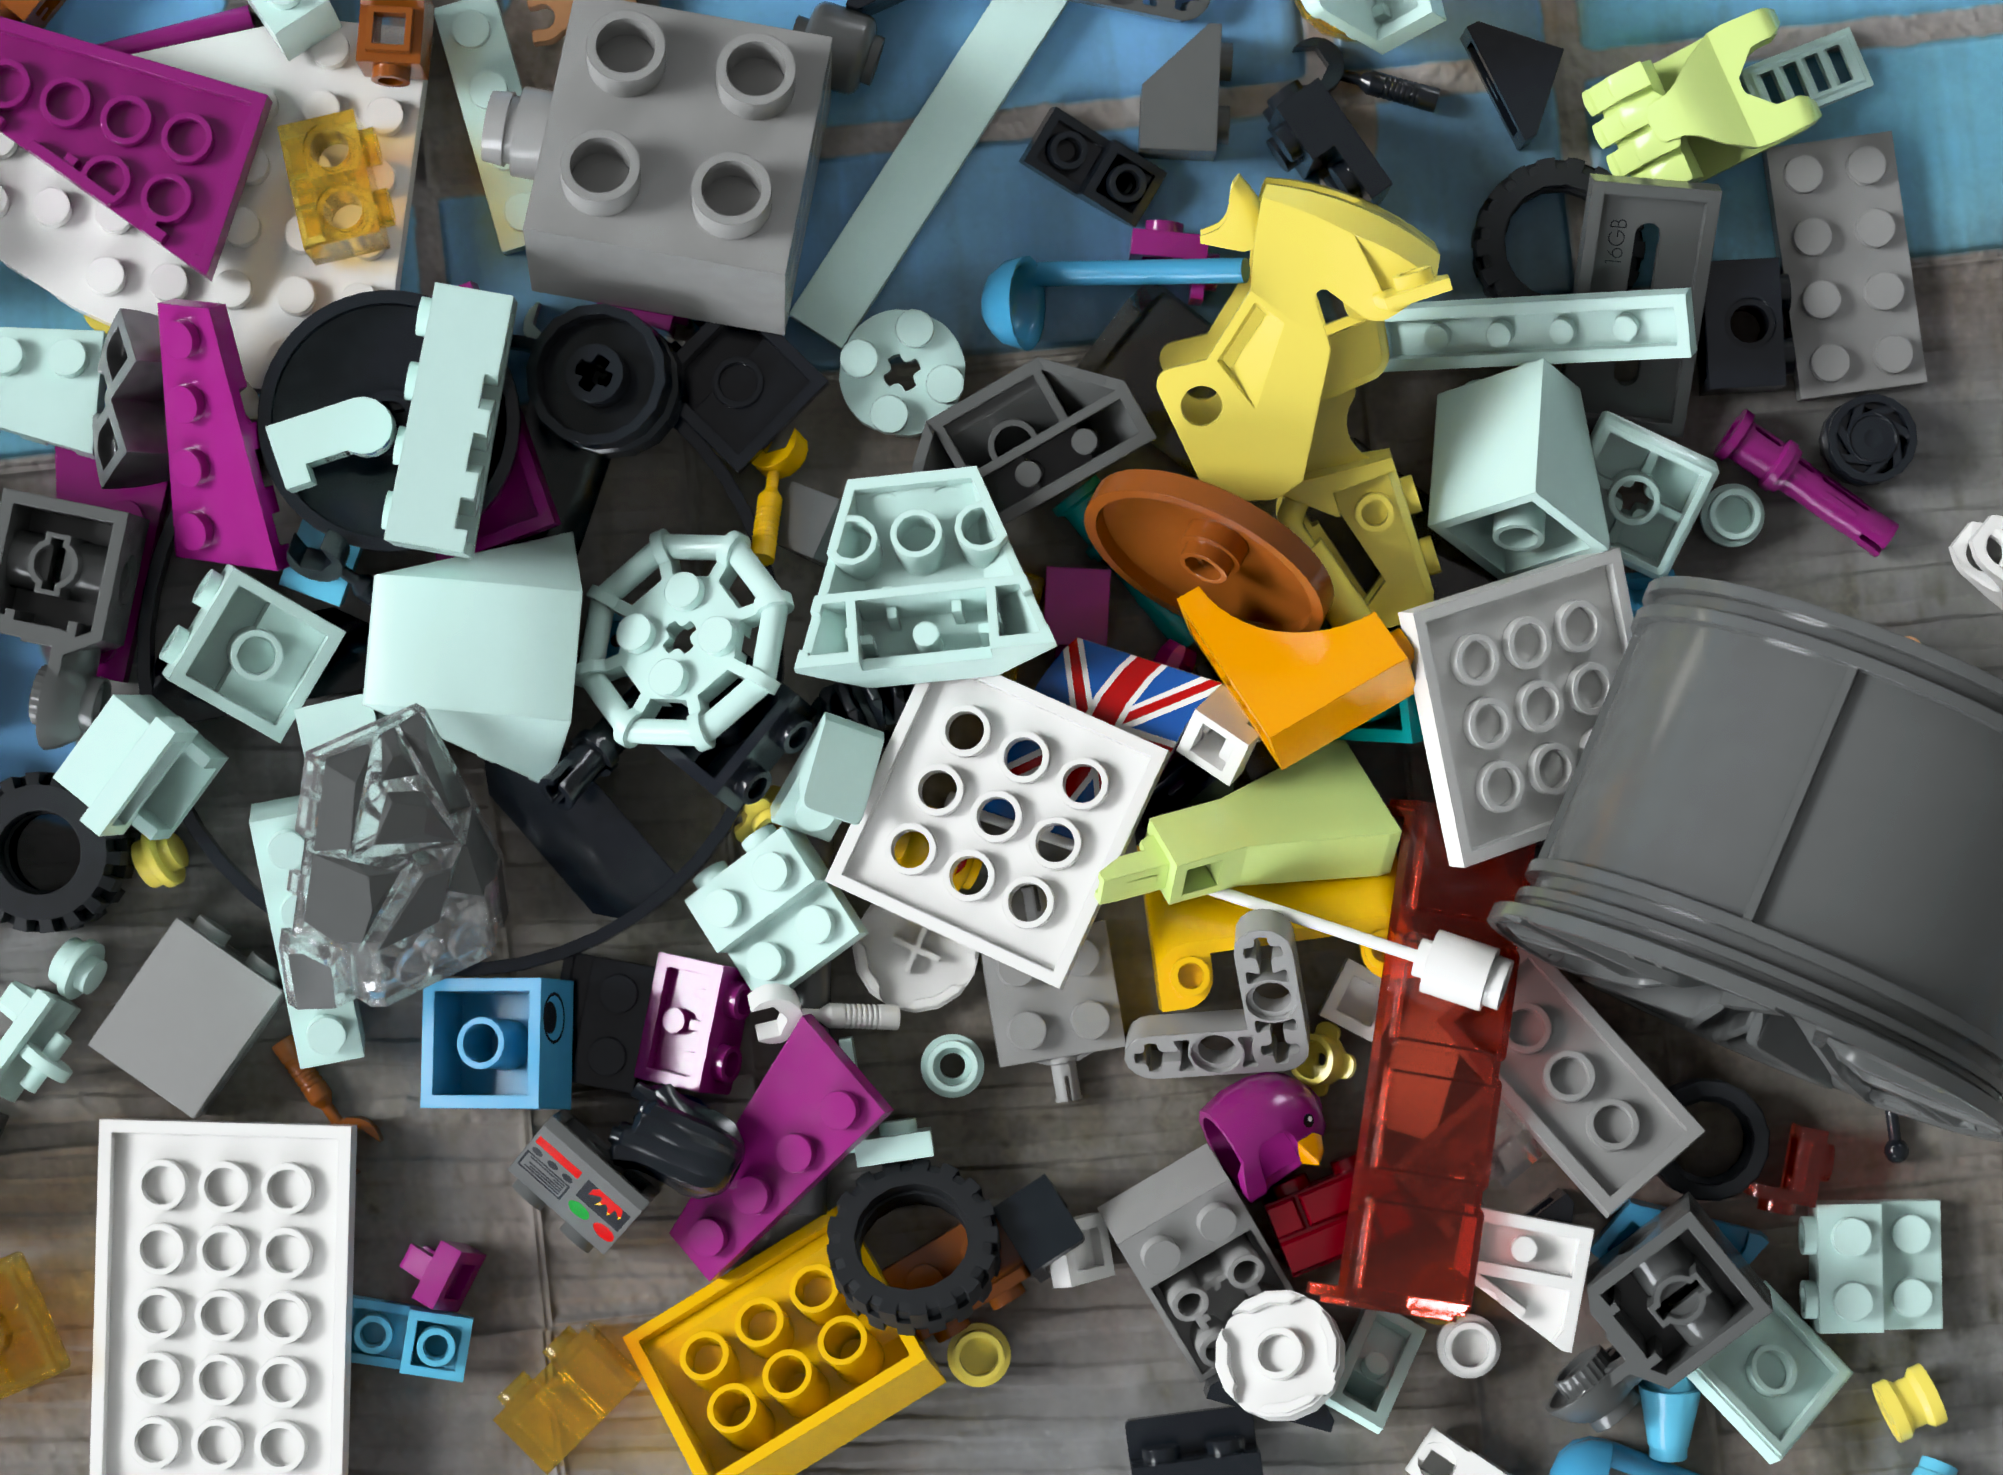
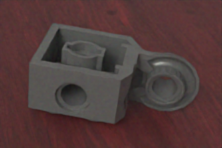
M3 488L0 502V633L21 638L20 641L51 647L48 665L44 664V666H41L33 681L28 712L30 722L36 725L38 745L43 750L57 749L76 741L85 734L111 698V683L108 678L97 676L102 653L124 646L150 520L128 512Z
M1689 1191L1587 1268V1293L1590 1313L1605 1330V1337L1612 1346L1604 1349L1600 1344L1592 1346L1570 1361L1555 1377L1553 1384L1558 1389L1549 1399L1546 1410L1563 1421L1589 1423L1597 1433L1603 1432L1617 1424L1634 1409L1641 1396L1633 1387L1642 1380H1647L1668 1389L1672 1388L1773 1312L1770 1289Z

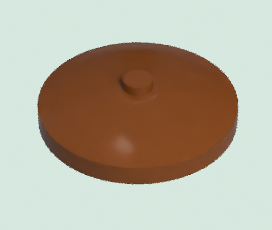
M1128 469L1115 472L1104 478L1097 486L1084 513L1085 529L1091 543L1104 561L1132 587L1160 606L1183 617L1177 598L1198 586L1209 599L1229 615L1245 623L1273 631L1292 633L1319 631L1333 604L1334 587L1325 566L1306 543L1288 527L1262 509L1212 484L1167 471Z

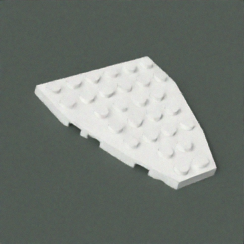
M340 21L342 28L291 61L287 60L265 26L130 54L266 94L273 102L212 282L2 133H0V261L25 279L28 278L47 290L75 311L109 327L120 308L138 310L158 316L157 303L174 298L226 304L245 379L255 389L257 394H260L264 377L278 349L290 333L313 313L334 301L358 293L377 290H400L428 80L410 79V85L405 87H387L372 82L371 77L364 76L356 62L359 23ZM382 25L381 44L404 45L405 28ZM432 35V45H431V56H432L433 41H434L433 35Z

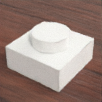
M1346 958L1318 1015L1377 1044L1405 987L1392 980L1380 978L1369 971L1367 967Z
M1100 1212L1086 1213L1073 1217L1085 1235V1240L1082 1244L1050 1264L1053 1288L1075 1287L1115 1275L1108 1228Z

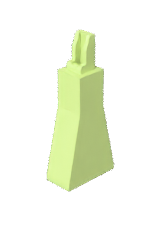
M1334 740L1286 769L1281 770L1279 768L1220 799L1149 818L1146 837L1139 844L1140 851L1119 856L1102 869L1098 875L1099 886L1095 890L1094 896L1099 905L1160 890L1170 905L1237 886L1380 876L1391 872L1402 830L1345 740Z

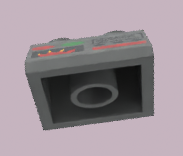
M560 1110L549 1118L508 1168L518 1178L512 1187L534 1208L541 1211L547 1204L562 1217L565 1222L560 1227V1230L581 1250L589 1253L595 1247L604 1255L660 1191L635 1169H624L622 1166L614 1165L613 1161L610 1160V1147L569 1110Z

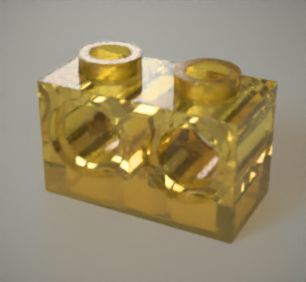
M354 109L277 126L303 248L315 266L391 248L386 228L396 225V216L388 188H377L373 167L382 165L383 158L375 128L373 126L364 128ZM335 144H343L349 147L347 157L341 164L334 167L319 165L320 157L328 147ZM347 205L362 207L361 217L355 225L345 229L333 227V218L339 209Z

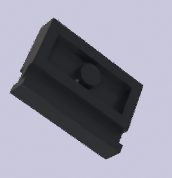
M583 953L563 960L560 980L574 981L572 1083L626 1093L633 1092L637 1083L634 1073L655 966Z

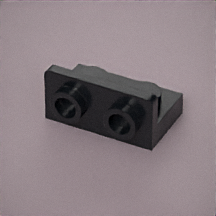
M1223 1406L1130 1418L1125 1422L1131 1475H1263L1261 1453L1256 1443L1253 1414L1246 1412L1242 1408Z

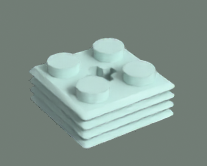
M1603 411L1590 435V441L1607 521L1610 547H1620L1623 565L1652 579L1668 576L1719 475L1717 463L1610 411ZM1635 481L1644 483V493L1650 499L1645 505L1636 502L1631 510L1622 508V495L1617 492L1621 486L1630 488Z

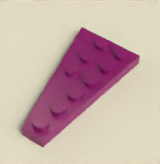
M0 16V133L212 282L273 104L270 97L263 93Z

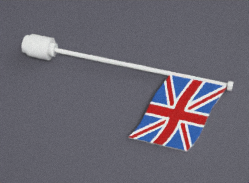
M1077 637L1059 654L1037 684L1035 691L1169 750L1171 754L1167 760L1168 763L1195 709L1224 683ZM1024 740L1016 743L1011 747L1007 756V764L1010 771L1018 776L1033 774L1042 763V750L1033 741ZM1079 767L1073 770L1066 780V792L1069 798L1080 803L1093 800L1099 794L1102 785L1099 772L1091 767ZM951 791L944 807L954 800L956 792ZM1003 799L992 800L982 809L980 821L1010 830L1015 821L1014 807L1009 801ZM1052 826L1046 829L1039 839L1071 851L1074 848L1073 834L1064 826ZM1230 888L1207 894L1252 910L1271 909L1282 913L1292 923L1412 961L1411 975L1421 978L1420 992L1477 1011H1481L1483 1006L1495 1010L1499 1009L1512 973L1514 960L1499 956V948L1441 929L1437 932L1434 941L1423 938L1417 950Z

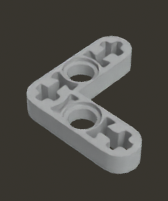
M1271 909L1252 910L1241 916L1235 930L1234 960L1243 1009L1156 1014L1138 1018L1127 1029L1124 1060L1128 1068L1144 1078L1166 1079L1278 1072L1295 1069L1302 1065L1309 1053L1310 1022L1295 934L1290 920L1282 913ZM1258 938H1267L1268 944L1272 946L1271 958L1261 960L1262 951ZM1278 983L1286 987L1289 993L1284 997L1271 999L1261 996L1255 989L1261 984ZM1283 1022L1286 1042L1277 1041V1037L1273 1034V1023ZM1219 1035L1230 1039L1234 1045L1222 1051L1206 1048L1201 1043V1040L1208 1036ZM1183 1040L1189 1041L1188 1049L1186 1050L1182 1049ZM1150 1044H1157L1158 1050H1151Z

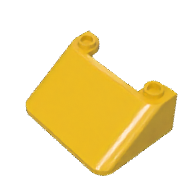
M1397 851L1391 872L1380 876L1245 885L1230 888L1416 949ZM1160 890L1143 894L1159 1009L1162 1012L1195 1007L1208 996L1212 988L1213 969L1210 953L1234 950L1236 924L1241 916L1252 911V909L1209 895L1169 905ZM1291 922L1296 941L1332 936ZM1258 938L1260 946L1269 945L1267 938ZM1359 945L1363 963L1376 976L1387 980L1415 977L1411 975L1412 961Z

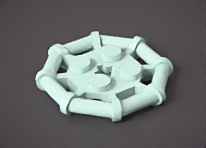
M663 528L652 532L649 536L648 544L599 586L592 584L586 594L591 600L579 663L576 664L575 685L584 687L613 728V737L616 743L631 749L638 744L695 746L700 752L715 747L716 738L768 693L775 695L781 685L776 678L787 615L794 610L793 597L790 592L779 587L752 551L750 538L739 531L733 530L726 535L670 534ZM680 560L717 561L709 576H695L693 573L682 572ZM656 569H660L662 580L638 601L631 605L622 600ZM737 575L741 577L755 596L754 603L742 607L729 589ZM616 613L623 617L616 631V639L620 645L619 654L606 659L613 616ZM759 626L752 666L746 665L747 655L742 652L744 635L750 639L752 628ZM695 627L696 631L690 636L691 643L694 645L690 651L684 653L678 648L673 650L678 634L684 629L689 630ZM627 675L630 677L641 693L633 708L628 707L611 681ZM740 678L743 680L710 709L709 703L736 679ZM670 703H682L688 707L689 715L686 720L655 719L662 706L672 707Z

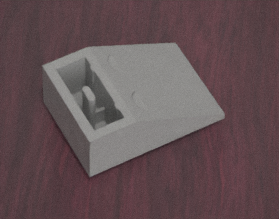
M1208 1143L1097 1207L1117 1246L1200 1383L1217 1373L1215 1368L1217 1338L1222 1327L1225 1329L1228 1320L1233 1316L1232 1312L1244 1300L1264 1291H1294Z

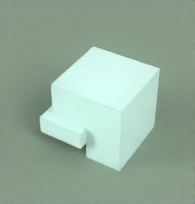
M113 694L53 778L89 807L79 821L99 837L124 835L129 826L132 825L149 840L169 839L229 757L154 696Z

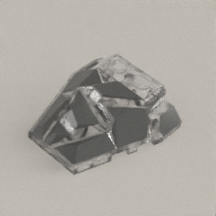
M417 703L412 704L306 751L295 832L305 837L301 870H289L287 891L297 896L292 929L290 927L281 928L279 954L288 1004L297 1010L332 1009L358 998L371 1007H387L494 955L497 946V930L504 927L510 910L503 853L457 770L427 710Z

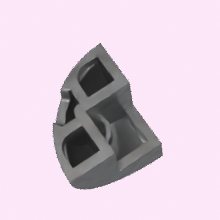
M120 308L107 333L98 364V372L104 375L108 388L104 396L106 407L101 413L93 415L92 425L95 462L101 489L135 488L170 481L159 319L157 315ZM246 381L247 387L240 392L245 413L251 422H257L258 425L259 396L255 389Z

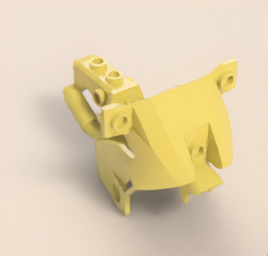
M1238 173L1231 183L1227 212L1219 222L1200 229V244L1241 252L1250 250L1248 282L1237 283L1207 333L1171 341L1163 346L1159 358L1163 371L1157 378V391L1199 480L1224 489L1246 501L1273 500L1277 498V520L1288 527L1311 548L1325 566L1334 587V600L1326 620L1332 628L1354 622L1373 612L1377 613L1386 628L1400 625L1398 612L1434 601V590L1430 576L1441 573V567L1431 535L1418 539L1411 515L1423 510L1412 475L1398 477L1390 448L1361 452L1349 436L1347 414L1355 397V388L1378 378L1388 364L1389 346L1384 320L1391 318L1414 302L1453 290L1448 274L1437 275L1441 255L1433 240L1400 217L1374 203L1344 191L1316 183L1265 177L1258 197L1250 184ZM1328 290L1343 302L1348 316L1326 324L1317 292ZM1197 386H1207L1217 393L1203 399L1192 396L1188 391ZM1308 506L1335 517H1340V514L1342 515L1380 572V575L1367 593L1318 520L1314 522L1309 520L1306 515Z

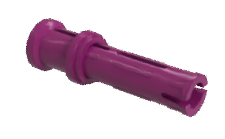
M1747 408L1742 411L1719 441L1713 455L1721 461L1727 458L1731 459L1757 477V485L1764 491L1770 490L1774 493L1780 490L1831 527L1852 539L1857 545L1869 552L1870 555L1877 557L1881 550H1884L1892 540L1899 524L1866 504L1864 500L1828 475L1826 476L1813 467L1812 464L1801 457L1803 451L1799 449V445L1790 439L1784 443L1754 422V413Z

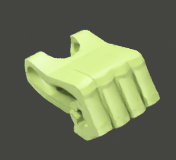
M1760 8L1721 24L1706 33L1703 38L1655 63H1652L1651 60L1638 61L1582 92V99L1589 114L1592 117L1602 114L1604 117L1603 120L1592 125L1598 144L1602 149L1613 145L1618 147V150L1606 156L1609 170L1613 175H1630L1631 177L1702 183L1804 132L1816 124L1822 117L1817 102L1809 96L1798 95L1792 99L1775 104L1747 94L1741 86L1739 77L1747 57L1755 50L1771 43L1777 35L1780 21L1774 9Z

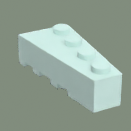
M435 282L432 298L421 297L415 334L424 336L420 360L419 362L410 361L406 377L404 400L411 401L407 425L406 427L399 426L394 445L393 465H398L394 489L393 491L388 490L383 508L381 528L385 530V541L398 547L467 559L474 558L518 305L514 296Z

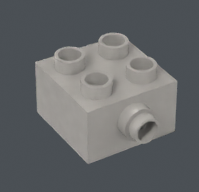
M573 0L554 90L525 86L521 96H517L516 92L493 91L487 105L482 132V161L503 167L509 164L511 176L534 180L523 226L532 291L785 335L831 106L833 37L625 0Z

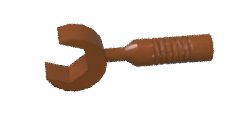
M290 1034L272 1047V1050L281 1063L285 1065V1069L291 1074L294 1082L297 1083V1086L303 1092L310 1105L321 1109L331 1124L357 1125V1131L362 1129L377 1141H384L380 1129L373 1121L362 1116H350L343 1119L332 1103V1090L322 1076L319 1075L316 1067L300 1069L293 1034ZM356 1168V1174H359L361 1171Z

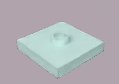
M1764 1280L1763 1282L1770 1289L1773 1312L1686 1377L1769 1464H1773L1783 1459L1854 1372L1772 1286Z

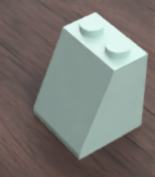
M1544 358L1522 363L1516 368L1484 379L1472 380L1463 386L1437 394L1428 527L1498 580L1574 556L1605 552L1610 548V537L1581 390Z

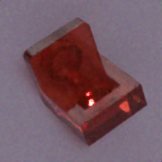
M1792 1123L1781 1185L1754 1181L1743 1191L1750 1196L1758 1197L1757 1209L1795 1216L1797 1205L1816 1207L1820 1181H1829L1834 1165L1835 1147L1833 1144L1827 1143L1828 1131L1817 1127Z

